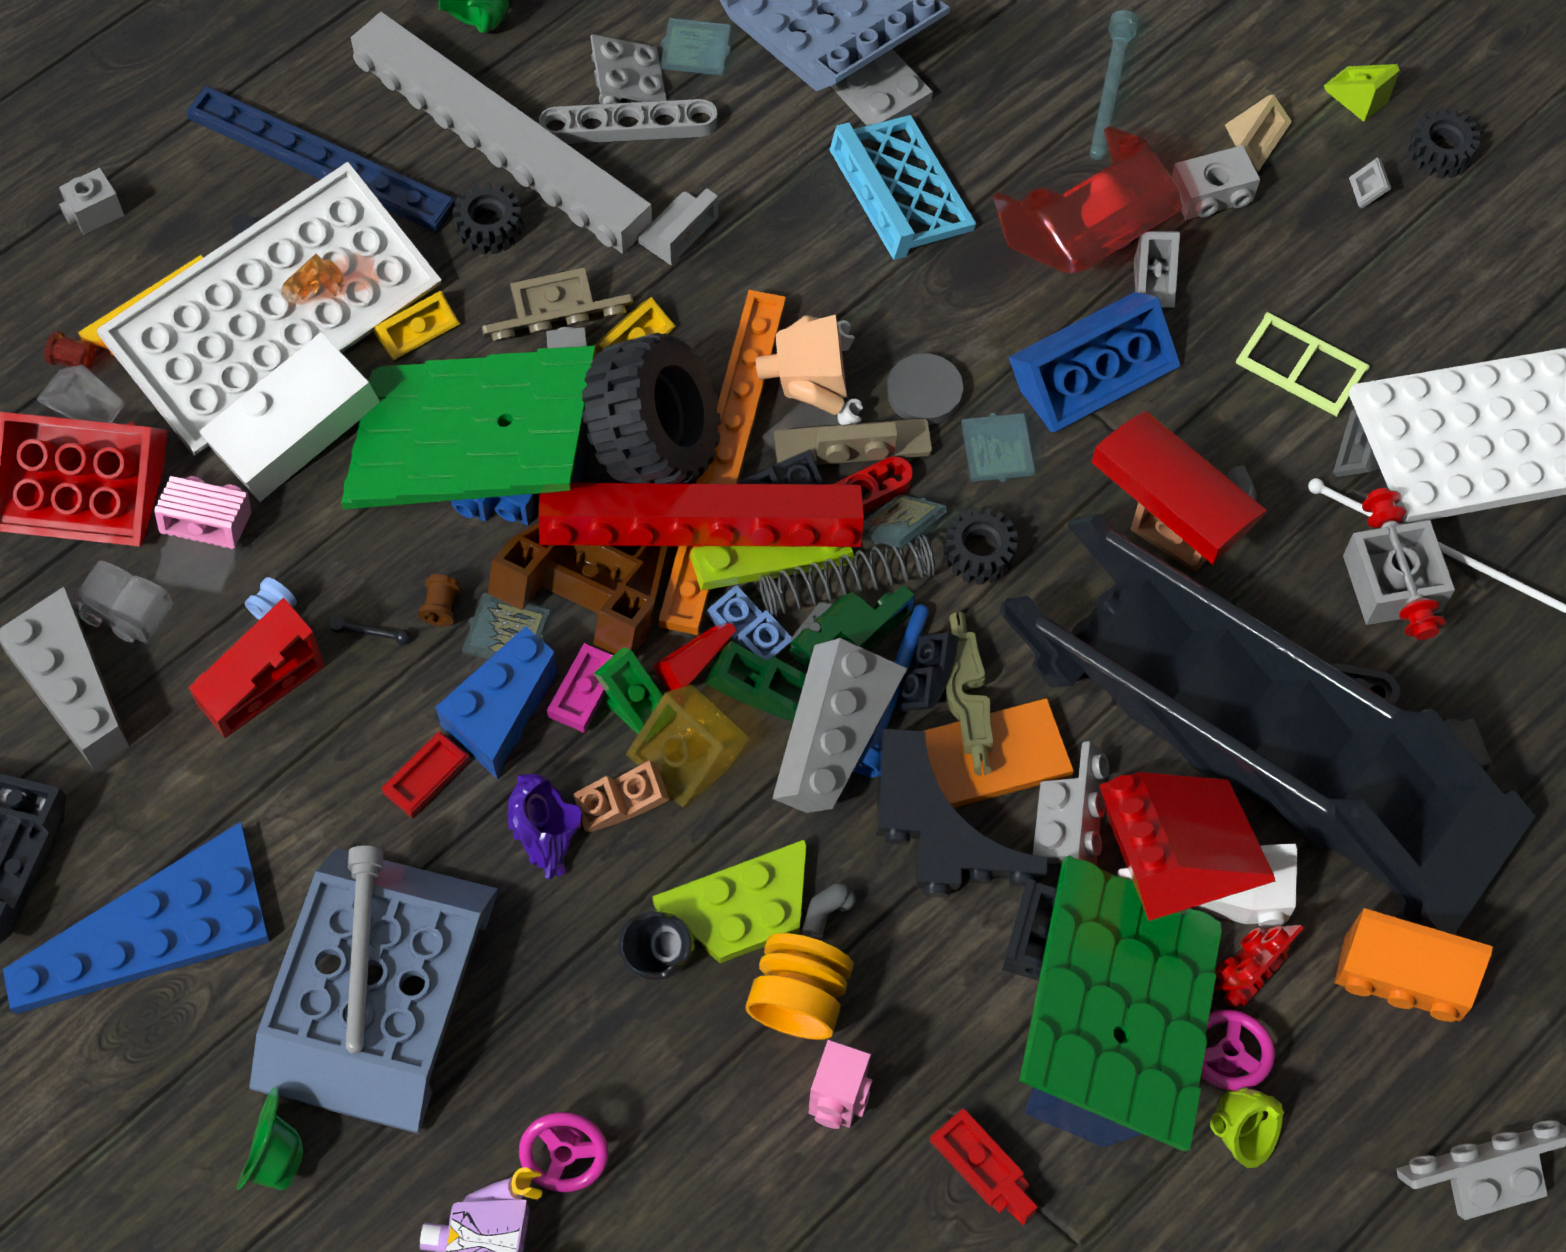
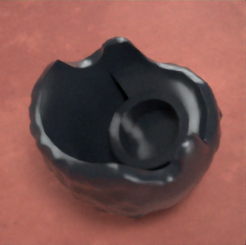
M650 911L629 919L621 930L618 944L620 956L623 958V963L627 969L639 977L651 980L668 979L678 974L689 962L695 949L694 936L688 925L675 914L663 911Z

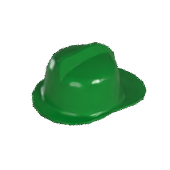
M278 1087L272 1088L263 1105L249 1158L236 1186L237 1190H240L246 1182L277 1190H285L291 1185L301 1164L303 1146L297 1130L276 1115L279 1098Z

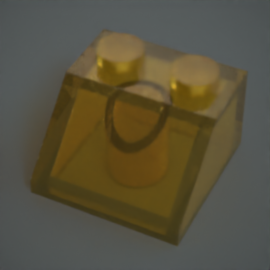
M689 685L664 694L626 752V755L638 766L649 760L657 763L668 795L682 808H685L730 768L749 740V737L693 685Z

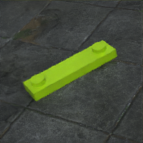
M703 546L692 548L690 558L702 591L759 581L760 576L766 574L776 578L781 570L786 571L789 575H793L797 566L801 567L805 572H809L812 562H815L821 569H824L825 561L828 558L832 559L839 567V561L843 554L850 557L852 562L855 556L852 547ZM846 558L843 559V566L850 565ZM829 562L828 568H834L832 564Z

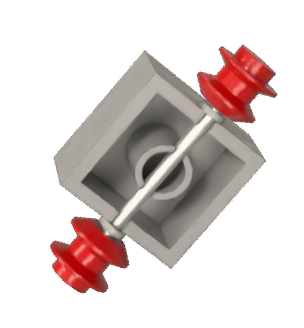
M1389 488L1376 489L1368 494L1367 499L1362 503V509L1365 512L1373 513L1367 519V524L1369 527L1377 529L1353 533L1343 554L1365 623L1370 625L1399 619L1410 621V624L1404 630L1405 635L1415 637L1417 640L1430 639L1440 632L1439 629L1445 624V619L1441 616H1434V613L1443 612L1455 591L1431 521L1426 520L1398 525L1407 514L1404 507L1396 506L1401 500V494L1398 491H1391Z

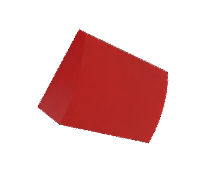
M1147 411L1128 420L1095 447L1092 464L1212 565L1267 513L1265 508Z

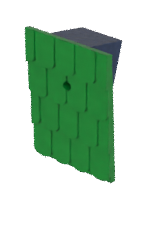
M595 346L537 349V352L491 354L486 358L429 360L425 364L381 366L372 370L368 382L380 402L359 420L360 424L356 441L352 448L348 476L344 482V493L341 501L343 510L533 494V497L539 498V493L570 491L572 483H586L593 445L590 444L587 436L589 433L588 425L583 420L582 412L585 410V402L582 401V390L587 386L584 379L586 372L591 367L590 364L595 358Z
M1069 855L1063 858L1019 1080L1033 1087L1024 1114L1101 1147L1144 1134L1181 1151L1190 1150L1201 1092L1199 1083L1207 1044L1206 1030L1216 980L1214 972L1222 933L1221 922L1205 912L1190 908L1148 921L1133 881L1112 875L1085 860H1079Z

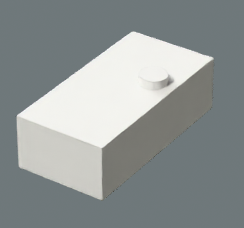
M320 332L199 432L218 457L256 499L261 502L358 422L380 401L370 383Z

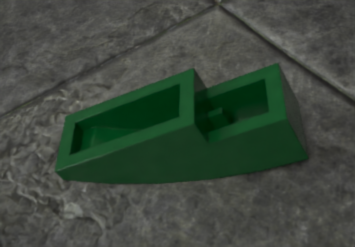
M731 641L719 650L705 684L751 707L793 722L806 674L774 656L765 660Z

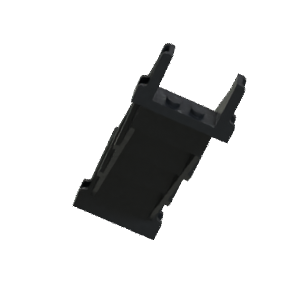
M1094 514L1085 518H1073L1067 526L1116 582L1110 590H1107L1095 601L1096 607L1091 614L1080 621L1071 633L1047 618L1029 596L1008 598L1000 607V613L1035 653V659L1032 664L1033 668L1049 687L1073 686L1085 672L1097 686H1103L1130 718L1175 746L1193 768L1208 778H1211L1215 772L1225 780H1229L1231 784L1284 817L1305 841L1320 851L1327 845L1387 884L1400 899L1398 915L1402 920L1455 935L1536 817L1516 791L1505 790L1502 792L1435 710L1424 709L1421 712H1412L1411 710L1398 708L1121 535L1102 514Z

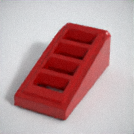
M733 623L711 627L654 663L653 668L668 693L680 692L688 687L735 633L736 629Z

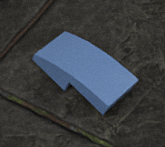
M737 585L707 609L705 613L715 625L733 623L736 631L729 639L765 660L773 656L775 657L791 643L792 637L767 610L762 613Z

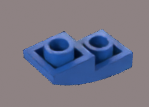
M533 494L451 501L453 508L462 516L467 518L476 517L485 522L493 510L507 521L515 522L517 520L527 526L536 514Z

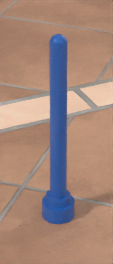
M919 604L914 608L894 663L907 668V670H909L916 651L918 637L921 636L929 615V609L924 604ZM901 681L853 769V772L869 778L877 777L879 774L880 738L883 730L887 729L900 694Z

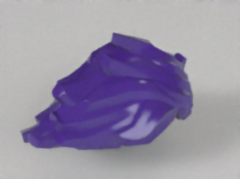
M518 775V783L508 802L509 830H513L514 839L521 840L526 853L529 855V862L533 865L538 864V868H544L546 879H552L555 875L557 877L566 873L563 859L572 836L581 827L582 810L579 806L567 804L561 792L543 775Z

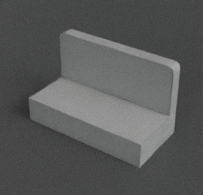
M707 188L697 198L687 192H682L638 236L639 244L672 265L718 219V195Z

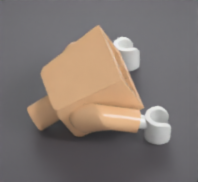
M809 315L803 316L787 329L778 331L776 334L777 354L755 358L758 379L780 377L786 397L797 399L837 415L841 425L859 424L862 420L861 417L856 416L863 409L861 401L850 399L847 403H844L843 399L847 397L842 351L848 350L855 339L853 335H848L851 330V325L848 321L842 320L837 323L836 315L824 318Z

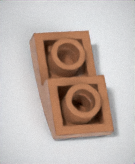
M650 760L616 779L605 776L573 794L576 806H579L582 810V824L587 832L603 829L631 819L670 800L658 765Z

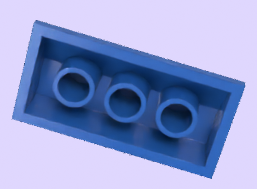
M1133 292L1009 356L1021 393L1051 432H1056L1180 367L1158 297Z

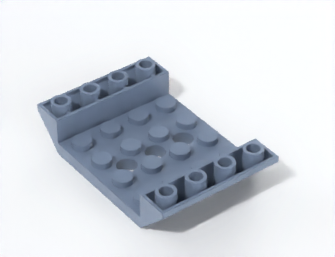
M720 0L728 17L816 92L838 83L950 13V7L941 0ZM797 30H806V32L802 33Z
M335 848L314 874L259 1025L249 1088L253 1091L269 1094L272 1088L278 1087L280 1098L419 1134L432 1095L429 1079L479 929L486 930L498 894V888L383 860V870L378 873V878L373 880L368 966L375 965L382 968L383 976L377 983L367 985L364 1047L361 1052L352 1054L346 1049V1030L356 879L352 878V871L348 869L349 851ZM336 955L341 958V965L337 971L331 974H323L318 971V964L323 957ZM411 976H418L425 980L423 990L414 996L405 995L401 991L402 983Z

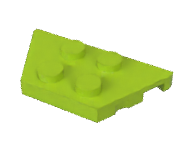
M805 841L796 842L652 896L653 904L658 911L672 913L682 919L691 929L694 940L700 942L704 946L705 951L719 963L765 947L767 938L773 934H799L806 856Z

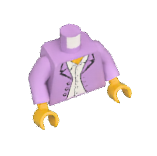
M522 1167L514 1173L513 1177L492 1183L468 1194L463 1202L453 1204L449 1225L424 1222L420 1237V1250L435 1252H523L530 1209L527 1200H522L521 1198L523 1196L531 1199L541 1197L542 1190L530 1188V1183L533 1178L541 1177L542 1173Z

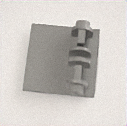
M593 34L590 36L593 50L591 57L596 68L594 75L596 86L600 91V104H617L622 98L642 102L667 101L657 47Z

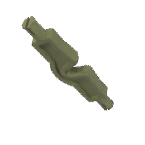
M955 612L949 616L952 634L958 636L959 640L954 665L946 685V700L950 711L959 720L964 753L972 754L974 774L981 776L982 761L984 775H987L992 771L988 752L993 751L990 699L983 695H967L964 693L967 690L981 687L985 684V671L978 652L975 633L968 632L966 615L959 612L958 626Z

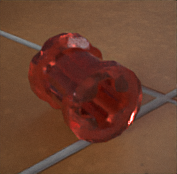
M55 331L47 340L44 358L46 363L55 366L60 363L75 368L77 373L87 374L94 364L96 345L91 341L79 342L66 338L65 333Z

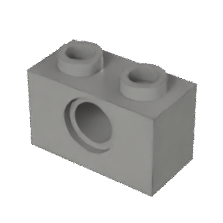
M1241 145L1175 163L1169 187L1185 220L1198 216L1208 217L1217 211L1232 207L1241 208L1253 202L1260 178L1244 146Z

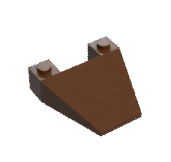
M539 523L513 536L492 559L488 594L523 611L543 587L598 614L593 645L612 654H616L622 647L631 649L635 654L648 637L668 546L539 545Z

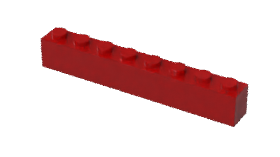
M572 483L570 491L539 493V545L861 547L864 514L861 485Z

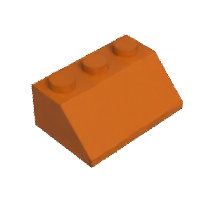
M1363 908L1344 938L1334 983L1345 986V989L1354 995L1369 996L1372 994L1388 999L1387 1002L1397 1008L1411 1009L1415 1007L1428 1011L1437 1020L1445 1022L1461 1021L1473 1006L1491 957L1493 946Z

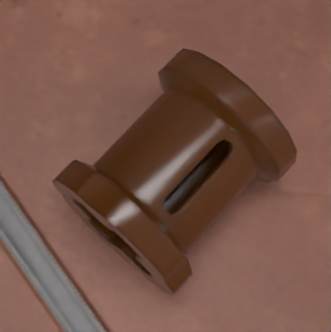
M432 574L426 578L425 586L428 591L425 604L419 608L418 617L422 621L434 626L452 625L455 619V615L452 612L455 596L461 592L462 585L457 579L447 575Z

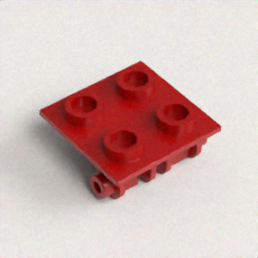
M1302 925L1276 926L1262 929L1258 927L1250 931L1240 943L1242 948L1234 957L1224 960L1215 969L1214 991L1223 990L1225 992L1223 1001L1232 1009H1236L1238 1006H1245L1258 991L1256 988H1261L1264 985L1263 979L1268 980L1272 973L1288 958L1289 944L1304 929Z

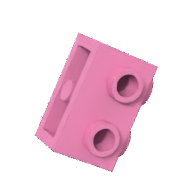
M830 1040L827 1041L810 1091L809 1114L815 1116L816 1122L833 1129H839L840 1125L850 1128L854 1115L863 1117L873 1080L867 1078L871 1054Z

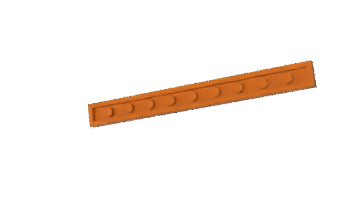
M753 290L748 291L720 393L719 403L717 404V413H720L721 424L718 426V433L721 434L720 442L715 448L717 453L706 472L697 478L696 484H736L740 479L766 379H758L755 358L773 355L776 334L779 331L786 305V297ZM703 546L678 547L658 620L660 628L693 635L699 634L710 589L701 591L690 555L692 548Z

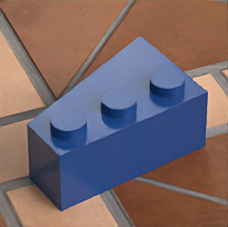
M525 626L435 707L441 727L497 780L504 769L503 764L511 750L520 741L525 725L531 715L537 711L558 673L554 651Z

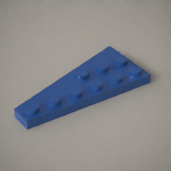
M237 823L5 967L3 974L10 1010L14 1014L270 942L242 823Z

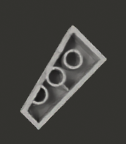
M64 587L0 628V644L93 770L129 747L76 608Z
M841 638L814 645L772 799L805 813L833 809L907 668Z

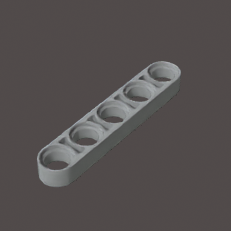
M703 99L559 106L544 110L539 117V125L566 144L703 137L710 135L717 128V109L712 102ZM696 113H705L711 117L706 123H696L691 119ZM660 115H670L675 119L669 125H660L655 121ZM629 116L636 118L638 123L632 127H624L619 124V121ZM591 118L602 122L595 129H588L582 125L584 121ZM554 120H559L566 124L563 129L558 131H551L546 125Z

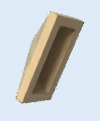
M1268 95L1225 124V127L1235 146H1244L1257 172L1261 169L1292 121L1275 95Z

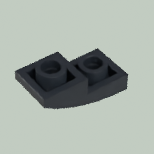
M810 449L736 482V484L825 485Z
M946 632L918 637L915 668L906 670L901 681L898 703L899 711L907 712L934 708L950 678L957 652L958 636Z

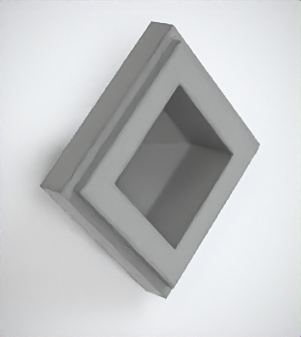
M1378 157L1349 177L1360 208H1364L1391 189L1383 163Z

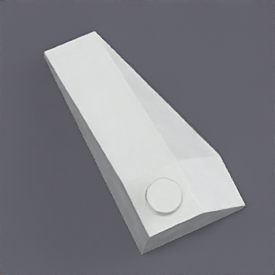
M1296 844L1260 846L1272 869L1276 882L1190 909L1242 924L1258 923L1261 928H1273L1283 925L1288 921L1296 907ZM1128 868L1118 870L1117 877L1133 881Z

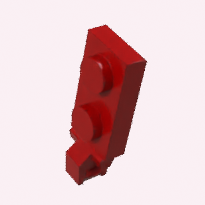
M962 1108L930 1137V1142L983 1200L990 1207L993 1206L999 1214L1006 1208L1022 1225L1036 1214L1038 1207L1024 1193L1029 1188V1184L1023 1178L1024 1172L965 1109Z

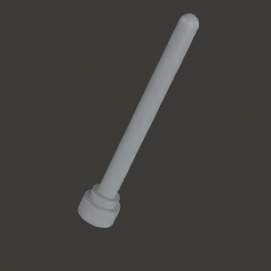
M373 846L352 847L349 849L348 869L352 871V878L356 879L346 1030V1049L352 1054L361 1052L364 1047L373 880L377 879L378 873L383 870L384 852L382 849Z

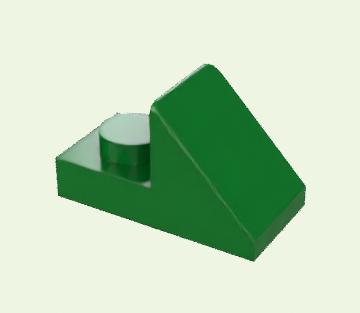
M622 647L593 673L606 691V695L602 700L604 704L641 737H645L673 711L631 649Z

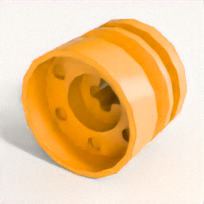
M778 933L769 936L764 950L766 955L761 957L759 969L765 976H759L754 979L746 1003V1012L763 1025L792 1036L812 1040H825L832 1037L841 1007L834 997H840L846 993V980L851 976L854 962L848 955L836 947L820 940L790 933Z

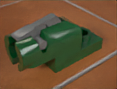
M902 585L893 594L890 592L884 594L876 603L874 609L853 592L840 597L833 604L820 602L791 638V654L800 665L808 670L814 645L841 638L871 652L912 614L915 594Z

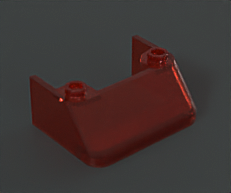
M1108 126L1104 129L1113 163L1063 194L1049 191L1046 188H1039L1031 191L1027 198L1022 201L999 192L993 195L1009 248L1061 272L1075 273L1089 268L1178 213L1184 205L1180 189L1145 139Z

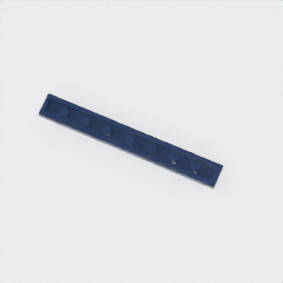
M205 86L186 110L189 120L320 180L346 162H349L386 210L437 233L452 213L453 207H456L455 198L211 87Z

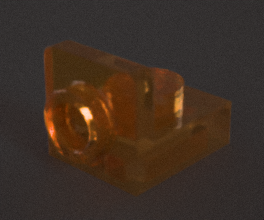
M316 253L283 283L281 296L291 306L300 298L303 301H307L320 288L321 285L318 281L334 296H337L341 292L344 280L341 278L343 276L342 272L331 260L326 259L324 261Z

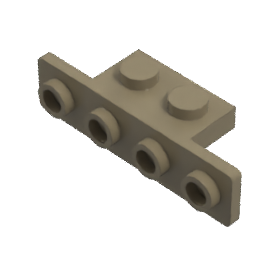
M585 267L510 284L518 318L482 326L483 337L492 336L493 342L514 338V331L529 328L530 334L551 330L553 329L551 323L563 320L567 321L568 326L590 321L589 315L603 312L605 318L627 313L626 307L632 305L633 298L632 294L593 302Z
M926 419L785 429L774 432L777 463L807 449L811 450L817 465L884 460L888 457L929 456L932 452L928 421Z

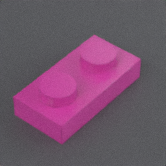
M584 643L547 709L548 717L585 733L606 695V691L593 673L613 655Z

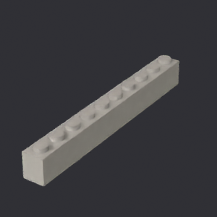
M378 13L351 37L354 51L353 58L362 70L366 72L371 71L381 79L388 89L397 90L407 98L413 107L419 110L422 108L433 116L434 120L442 128H449L458 134L468 147H476L487 156L496 167L502 166L513 174L514 178L522 186H529L538 192L548 205L552 207L557 206L567 213L576 225L580 227L585 226L592 231L605 246H612L624 254L638 240V236L652 223V210L649 202L384 13Z

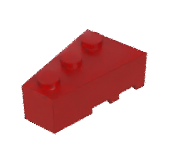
M283 597L207 671L202 673L189 689L197 706L226 739L322 670L325 664L313 631Z

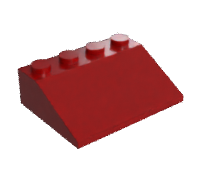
M0 412V532L142 547L164 470L167 430L144 426Z
M1137 772L1131 775H1121L1109 782L1099 784L1111 827L1148 921L1276 882L1272 869L1229 780Z

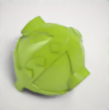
M1247 1087L1233 1091L1227 1090L1217 1101L1215 1113L1210 1119V1127L1215 1135L1222 1138L1224 1144L1237 1161L1246 1168H1257L1266 1162L1274 1151L1280 1135L1284 1111L1282 1104L1276 1098L1268 1096L1261 1091L1247 1089ZM1263 1111L1268 1112L1267 1118L1263 1115Z

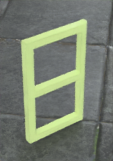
M1269 312L1264 315V319L1236 360V364L1336 417L1350 397L1348 392L1352 385L1358 384L1364 373L1370 368V365ZM1270 324L1310 344L1288 378L1248 358ZM1317 348L1357 369L1336 403L1295 383Z

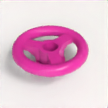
M1218 1010L1209 1013L1207 1030L1221 1023H1227L1225 1038L1214 1047L1205 1049L1201 1077L1213 1086L1231 1091L1243 1087L1249 1089L1261 1083L1270 1073L1275 1060L1273 1040L1267 1029L1258 1020L1240 1011ZM1241 1026L1251 1031L1258 1039L1262 1050L1260 1062L1245 1052L1244 1045L1239 1040ZM1224 1051H1230L1236 1056H1228ZM1243 1070H1245V1071H1247V1072L1249 1073L1248 1075H1245V1076L1236 1077V1076H1238Z
M555 1112L538 1118L525 1130L519 1144V1158L522 1167L542 1173L541 1177H535L532 1180L541 1187L557 1192L577 1191L591 1185L603 1173L608 1161L607 1141L599 1127L586 1117L570 1112ZM583 1132L591 1139V1142L583 1141ZM538 1136L547 1144L552 1159L546 1173L537 1166L532 1154L533 1144ZM595 1157L591 1167L583 1174L574 1178H560L565 1166L572 1164L575 1159Z

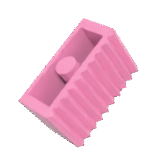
M170 476L167 487L164 488V493L161 494V499L158 500V505L155 506L158 529L163 535L167 533L170 536L175 535L186 540L189 538L192 541L198 540L200 543L205 541L208 545L213 543L215 546L221 545L223 548L229 547L231 550L236 547L251 514L248 492L242 491L235 485L227 484L222 487L208 484L194 476L186 478Z

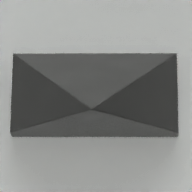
M1351 410L1333 470V474L1336 477L1380 469L1356 410Z

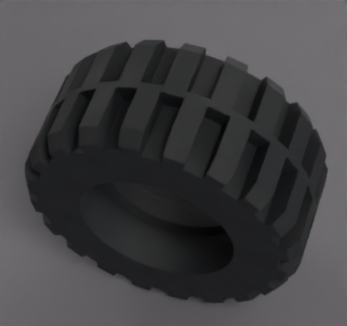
M654 333L609 345L597 354L590 364L591 367L586 372L584 381L587 383V386L582 390V401L585 402V410L582 413L584 423H587L589 429L587 436L590 444L595 446L597 451L595 456L600 464L606 465V472L612 478L619 480V483L682 484L691 482L706 472L716 456L715 448L720 442L721 435L718 433L721 417L720 413H717L716 404L719 403L716 392L713 393L710 384L713 381L709 372L704 371L702 367L703 362L697 354L691 353L692 348L672 335Z

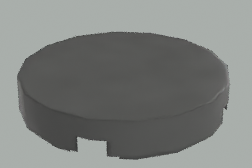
M930 353L913 354L900 360L891 369L887 381L888 402L894 412L904 420L926 419L928 425L938 424L949 419L959 409L964 390L962 376L955 365L941 356Z

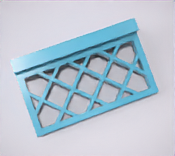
M911 115L853 129L850 123L836 126L830 152L893 260L907 257L910 248L974 231L976 226L974 219ZM905 129L911 138L910 144L891 137V133ZM870 139L880 143L881 146L877 152L864 147L860 140ZM885 146L905 153L903 160L900 161L882 154ZM909 156L924 160L928 166L926 171L907 164ZM877 164L896 170L895 178L892 179L879 174L876 169ZM904 173L922 180L919 188L917 189L899 182L901 174ZM925 183L940 187L944 193L943 198L922 191ZM896 191L914 198L911 206L896 202L892 196L893 192ZM918 200L937 207L938 210L935 216L915 209ZM942 210L957 215L961 222L952 224L940 219L939 216ZM911 218L929 225L930 228L928 231L915 234L908 222Z

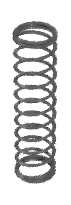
M924 534L917 535L914 547L905 538L900 544V551L893 543L889 542L885 548V556L879 548L874 546L870 551L869 559L864 552L858 550L854 563L850 557L843 554L839 561V568L832 559L828 558L824 564V573L818 564L812 562L809 567V578L805 571L797 566L794 570V583L789 574L784 570H781L779 573L778 586L769 574L760 576L759 584L765 609L772 616L777 617L778 605L774 592L775 589L782 612L786 614L782 590L783 574L792 588L798 609H802L797 582L798 570H800L808 585L813 605L817 606L813 586V566L816 567L823 580L828 600L832 602L833 598L828 580L829 562L838 575L843 595L848 594L843 575L844 558H846L853 570L859 593L863 594L858 570L859 554L863 556L868 565L874 589L878 590L879 586L873 564L874 550L880 555L886 568L889 584L893 586L894 580L888 558L890 546L896 552L901 563L904 580L908 582L909 575L904 562L903 552L905 542L908 543L914 553L919 576L921 578L924 577V574L927 577L933 576L935 574V560L930 542Z

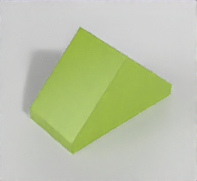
M1398 64L1347 66L1327 82L1324 87L1327 93L1365 122L1389 102L1400 69Z

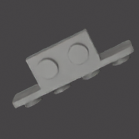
M1092 741L1082 742L1079 778L1041 781L1033 855L1047 857V864L1062 863L1063 858L1069 855L1096 865L1097 856L1101 854L1100 822L1101 817L1105 814L1106 807L1099 784L1104 783V779L1109 775V762L1107 756Z
M1554 1120L1535 1123L1532 1126V1130L1521 1133H1499L1492 1137V1141L1479 1145L1460 1144L1451 1148V1153L1441 1156H1418L1411 1159L1409 1165L1397 1168V1175L1400 1180L1413 1189L1450 1180L1457 1215L1464 1220L1548 1196L1539 1154L1566 1146V1126Z

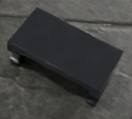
M1027 878L1003 964V971L1039 981L1057 888L1036 883L1035 880Z

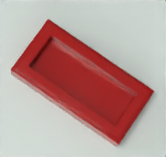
M438 731L381 788L382 793L413 819L470 762V757L441 731Z

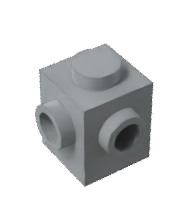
M100 168L81 177H76L59 187L64 198V202L60 203L59 206L68 223L76 222L83 235L124 216L118 197Z

